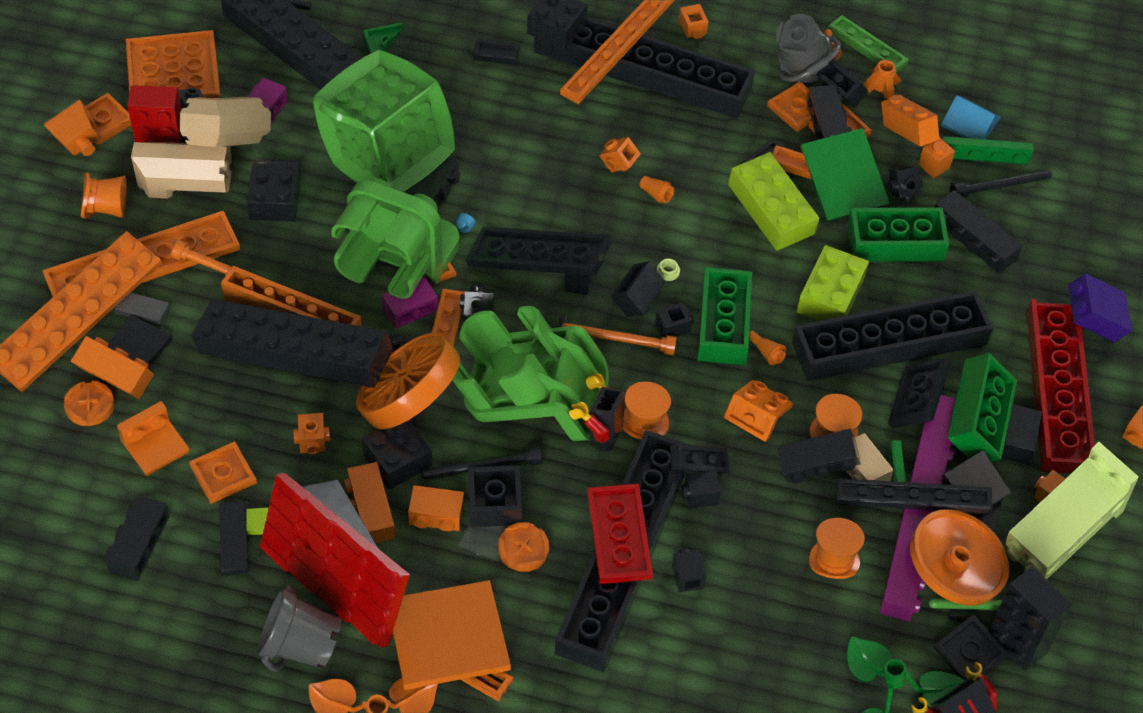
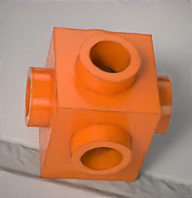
M625 137L609 140L604 145L605 149L599 156L611 172L628 170L641 153L630 138Z
M323 413L299 414L298 429H294V443L299 444L300 453L316 454L318 452H326L325 442H330L329 427L324 426Z

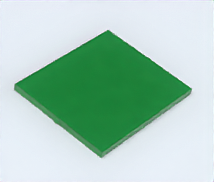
M864 128L835 136L831 135L827 138L800 145L826 222L849 216L851 208H878L890 204Z

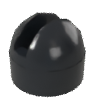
M399 334L393 336L390 340L393 347L392 353L408 342L406 337Z

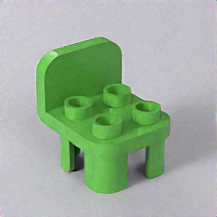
M373 178L370 181L362 180L355 184L347 196L346 208L331 230L332 237L337 239L341 237L346 228L350 230L334 257L335 267L344 277L356 283H363L378 259L398 266L400 268L388 285V293L401 299L411 297L423 276L438 283L441 275L446 272L448 263L452 262L459 250L458 229L452 223L440 218L437 204L430 197L423 194L412 196L395 190L387 182L378 178Z
M533 306L519 307L517 313L528 331L509 333L497 315L492 311L477 312L464 322L460 331V340L473 356L475 362L471 376L460 363L452 381L463 394L465 406L476 420L481 422H498L554 416L571 440H590V429L583 423L584 419L573 420L569 415V411L573 410V404L583 402L587 405L590 412V408L600 390L598 388L590 390L586 384V379L590 375L599 373L603 376L604 385L607 387L609 372L604 356L584 328L579 326L551 328L539 310Z

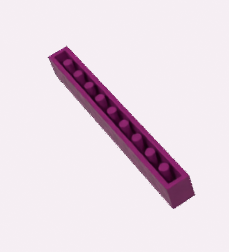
M941 395L934 420L923 423L910 483L946 485L941 476L949 472V470H945L946 464L951 465L954 450L950 449L953 443L948 439V432L955 407V398ZM903 509L880 614L910 622L913 612H919L922 598L917 596L919 590L923 591L925 582L913 564L910 553V540L916 526L924 517L936 510Z

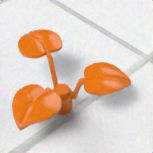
M401 678L389 690V696L395 704L382 695H373L367 702L364 701L361 705L352 707L356 702L354 687L345 680L330 679L311 683L309 685V698L316 713H348V711L354 713L362 709H366L365 713H388V707L391 709L399 708L400 713H429L434 704L438 684L404 690Z

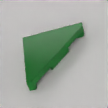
M402 23L363 30V37L369 54L377 50L386 51L403 30Z

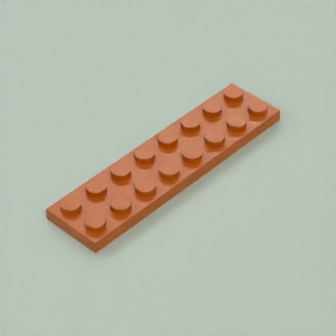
M224 211L137 239L162 261V264L142 283L199 264L189 259L179 261L171 257L172 250L178 240L188 243L192 251L212 259L240 250V244ZM105 250L42 270L52 297Z
M126 231L0 344V374L19 391L23 392L162 264L161 259Z

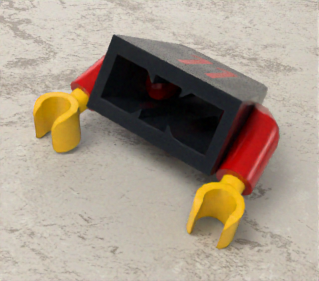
M595 373L586 379V384L590 390L595 388L600 390L590 408V412L587 405L580 402L572 405L573 410L569 411V415L573 420L583 418V423L590 429V440L599 443L600 450L611 451L623 429L626 391L612 389L609 386L606 387L603 376Z
M975 662L974 668L977 671L976 673L971 672L969 667L966 666L965 677L968 680L931 703V709H928L925 698H918L919 702L924 705V708L916 709L914 705H911L912 712L995 713L997 711V690L986 675L981 674L982 665Z

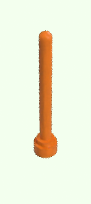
M180 240L176 242L172 250L171 257L179 261L189 259L226 275L232 268L227 264L192 251L188 243Z
M564 323L561 326H579L584 328L590 337L660 348V351H663L664 354L674 356L677 339L675 336L667 335V337L658 339Z

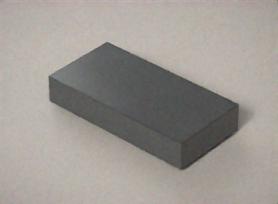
M130 293L116 306L115 312L117 315L125 317L133 315L144 322L161 326L170 309L169 302Z

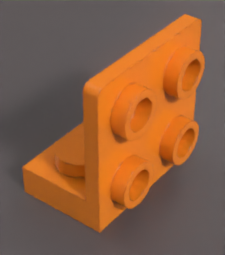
M752 380L734 393L723 418L766 442L770 438L778 418L789 411L794 403L788 400V397L784 394L775 393L768 389L766 384Z
M162 401L117 425L121 442L146 476L190 452L187 444L170 423L167 408Z

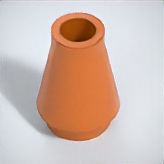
M644 176L640 181V188L645 190L657 202L668 203L672 199L674 187L671 186L670 182L653 179L648 176Z

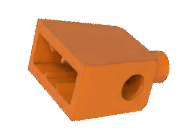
M80 100L44 124L51 134L73 155L82 152L84 156H90L95 152L93 143L99 139L100 135L91 113Z

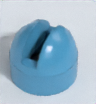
M460 213L456 220V228L460 229L462 233L470 232L476 224V220L466 213Z

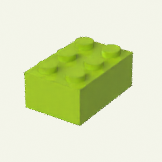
M825 245L800 295L797 313L818 321L847 316L865 279L869 261Z

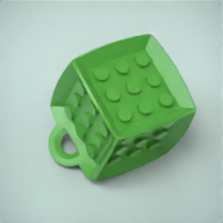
M377 50L365 56L333 78L313 98L319 131L333 164L356 182L362 180L370 181L373 178H378L387 182L393 189L404 192L428 176L455 150L451 115L439 82L416 65L391 53Z

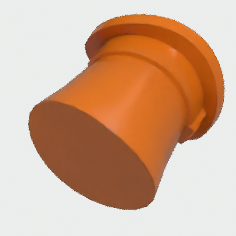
M85 172L81 218L88 219L93 214L103 213L124 219L127 194L126 176L97 180L96 178H90V174Z
M645 381L630 386L625 394L627 408L624 411L623 430L630 436L642 440L645 430L665 436L669 428V419L666 412L671 405V397L667 390L656 383Z
M829 394L820 399L816 407L817 417L810 426V437L815 438L846 429H851L854 436L857 437V426L862 420V410L859 404L854 399L843 394Z
M831 518L823 521L816 530L817 543L809 555L811 569L821 576L834 579H845L854 576L860 566L858 551L864 544V532L856 523L848 519Z

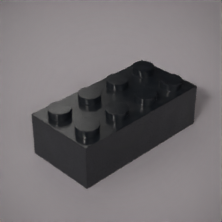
M1032 566L1009 584L989 632L1009 653L1010 659L1026 671L1048 653L1072 603Z

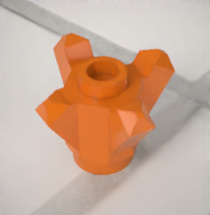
M882 60L876 67L871 69L872 75L863 85L869 91L868 93L875 89L883 92L884 98L888 100L891 96L895 95L894 85L901 82V79L896 73L894 63L889 60Z

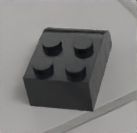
M254 158L247 196L249 220L296 222L302 176L301 160Z

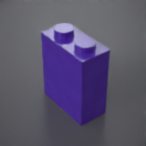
M1086 273L1068 284L1075 324L1113 342L1132 332L1125 292Z

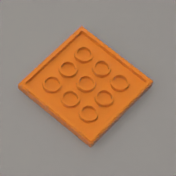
M213 30L126 39L129 93L131 85L177 87L178 90H186L187 88L200 89L204 98H221Z
M490 580L403 596L393 629V636L404 690L511 670Z

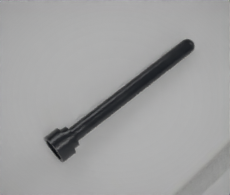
M1045 170L969 185L955 182L950 184V193L955 190L965 198L970 193L1050 179L1052 172Z
M539 444L528 446V449H524V452L424 469L421 475L424 479L469 472V467L504 466L521 462L531 463L532 466L542 464Z

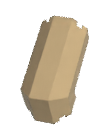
M256 97L188 98L186 103L190 104L180 112V132L182 136H187L189 139L185 140L188 145L223 147L259 143L262 140L261 138L271 131V112L261 104L263 103L262 100Z
M134 142L131 159L137 186L141 190L143 189L149 198L168 199L173 196L172 192L178 190V192L181 190L224 193L229 191L232 170H230V164H232L230 146L207 147L188 145L187 143Z

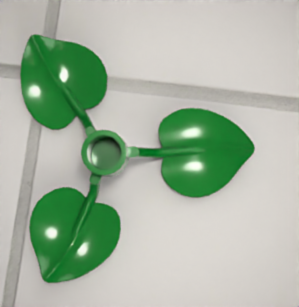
M854 636L849 641L847 662L851 673L859 680L866 682L875 679L877 674L881 677L884 676V681L888 686L884 712L878 708H869L862 713H889L893 690L901 688L906 680L909 681L917 693L923 694V698L926 699L929 708H932L931 703L965 682L964 679L950 673L930 671L920 677L919 687L911 677V672H906L905 663L900 659H892L890 651L884 645L874 641L862 640Z

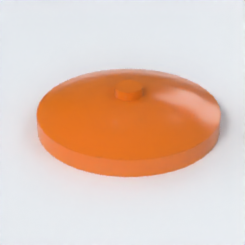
M938 510L924 517L914 529L910 540V553L913 564L923 581L941 597L957 604L976 606L987 603L995 598L1006 585L1009 576V561L1006 551L996 534L979 519L957 510Z

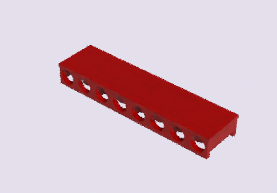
M1031 299L1026 315L1035 410L1042 411L1038 432L1041 472H1051L1054 470L1057 473H1072L1089 457L1091 449L1095 446L1082 327L1074 323L1071 305L1037 303L1036 299Z

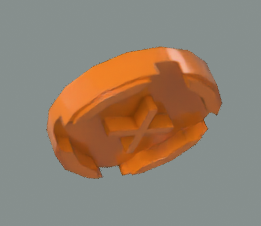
M84 381L70 388L64 398V408L67 417L73 423L80 426H93L108 419L114 410L115 401L111 389L106 384L99 381H91L92 383H85Z
M517 522L509 525L498 540V554L502 562L509 568L519 572H529L539 568L546 561L549 553V540L545 532L541 528L539 530L537 527H534V524L529 522Z

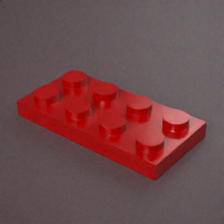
M639 484L587 488L600 584L652 580L653 571Z

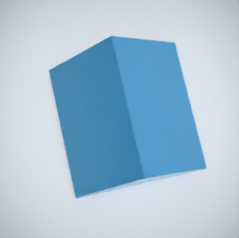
M956 95L941 127L963 138L985 139L999 122L1001 116L964 97Z

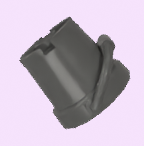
M804 14L790 16V20L785 23L784 21L781 22L776 31V40L779 47L778 62L781 68L777 71V75L786 82L800 81L802 83H810L818 80L817 72L827 66L828 62L832 59L834 60L835 56L839 53L841 48L840 41L833 35L828 37L823 34L811 16Z
M287 585L276 596L266 618L258 644V656L262 657V663L273 672L281 670L288 660L322 669L327 664L335 647V633L332 631L339 633L341 618L301 601L295 590L290 585ZM275 657L281 658L279 663L276 665L272 664V662L269 659H273Z

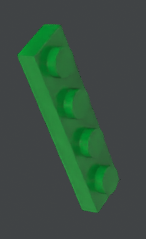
M943 136V141L955 151L953 159L1029 164L1034 150L1033 143Z

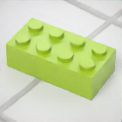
M771 152L731 169L729 187L776 251L815 234L819 222L818 215Z

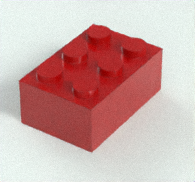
M131 85L127 107L135 142L184 143L180 132L181 105L178 88L172 86Z

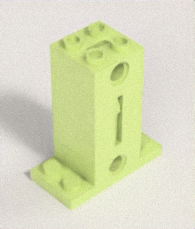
M1098 442L1091 449L1089 457L1009 531L1004 546L1007 556L1013 562L1018 561L1025 568L1024 571L1033 566L1042 576L1048 579L1113 516L1117 518L1123 513L1138 480V476Z

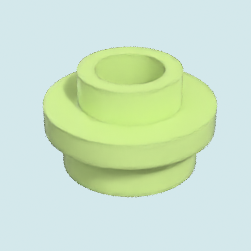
M664 259L658 264L657 271L665 281H673L679 277L680 267L675 260Z

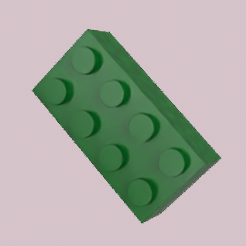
M851 208L847 229L851 255L868 260L869 262L945 260L949 239L943 208Z
M705 267L697 361L736 365L746 364L749 346L752 271Z
M990 353L966 359L964 362L948 439L968 458L983 450L990 462L1002 459L1017 380Z

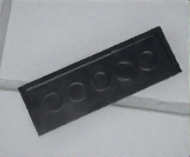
M483 226L466 258L468 266L596 276L612 240L610 235Z

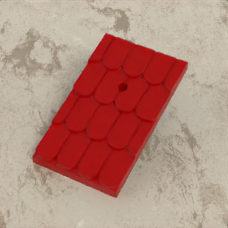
M286 473L276 474L260 548L285 572H290L312 594L316 593L346 623L350 622L373 645L377 644L380 648L389 646L410 574L378 549L338 480L302 487Z

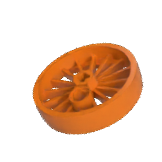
M427 333L412 339L390 355L375 388L361 387L356 399L358 410L377 429H389L408 421L428 407L450 384L459 368V353L441 333Z

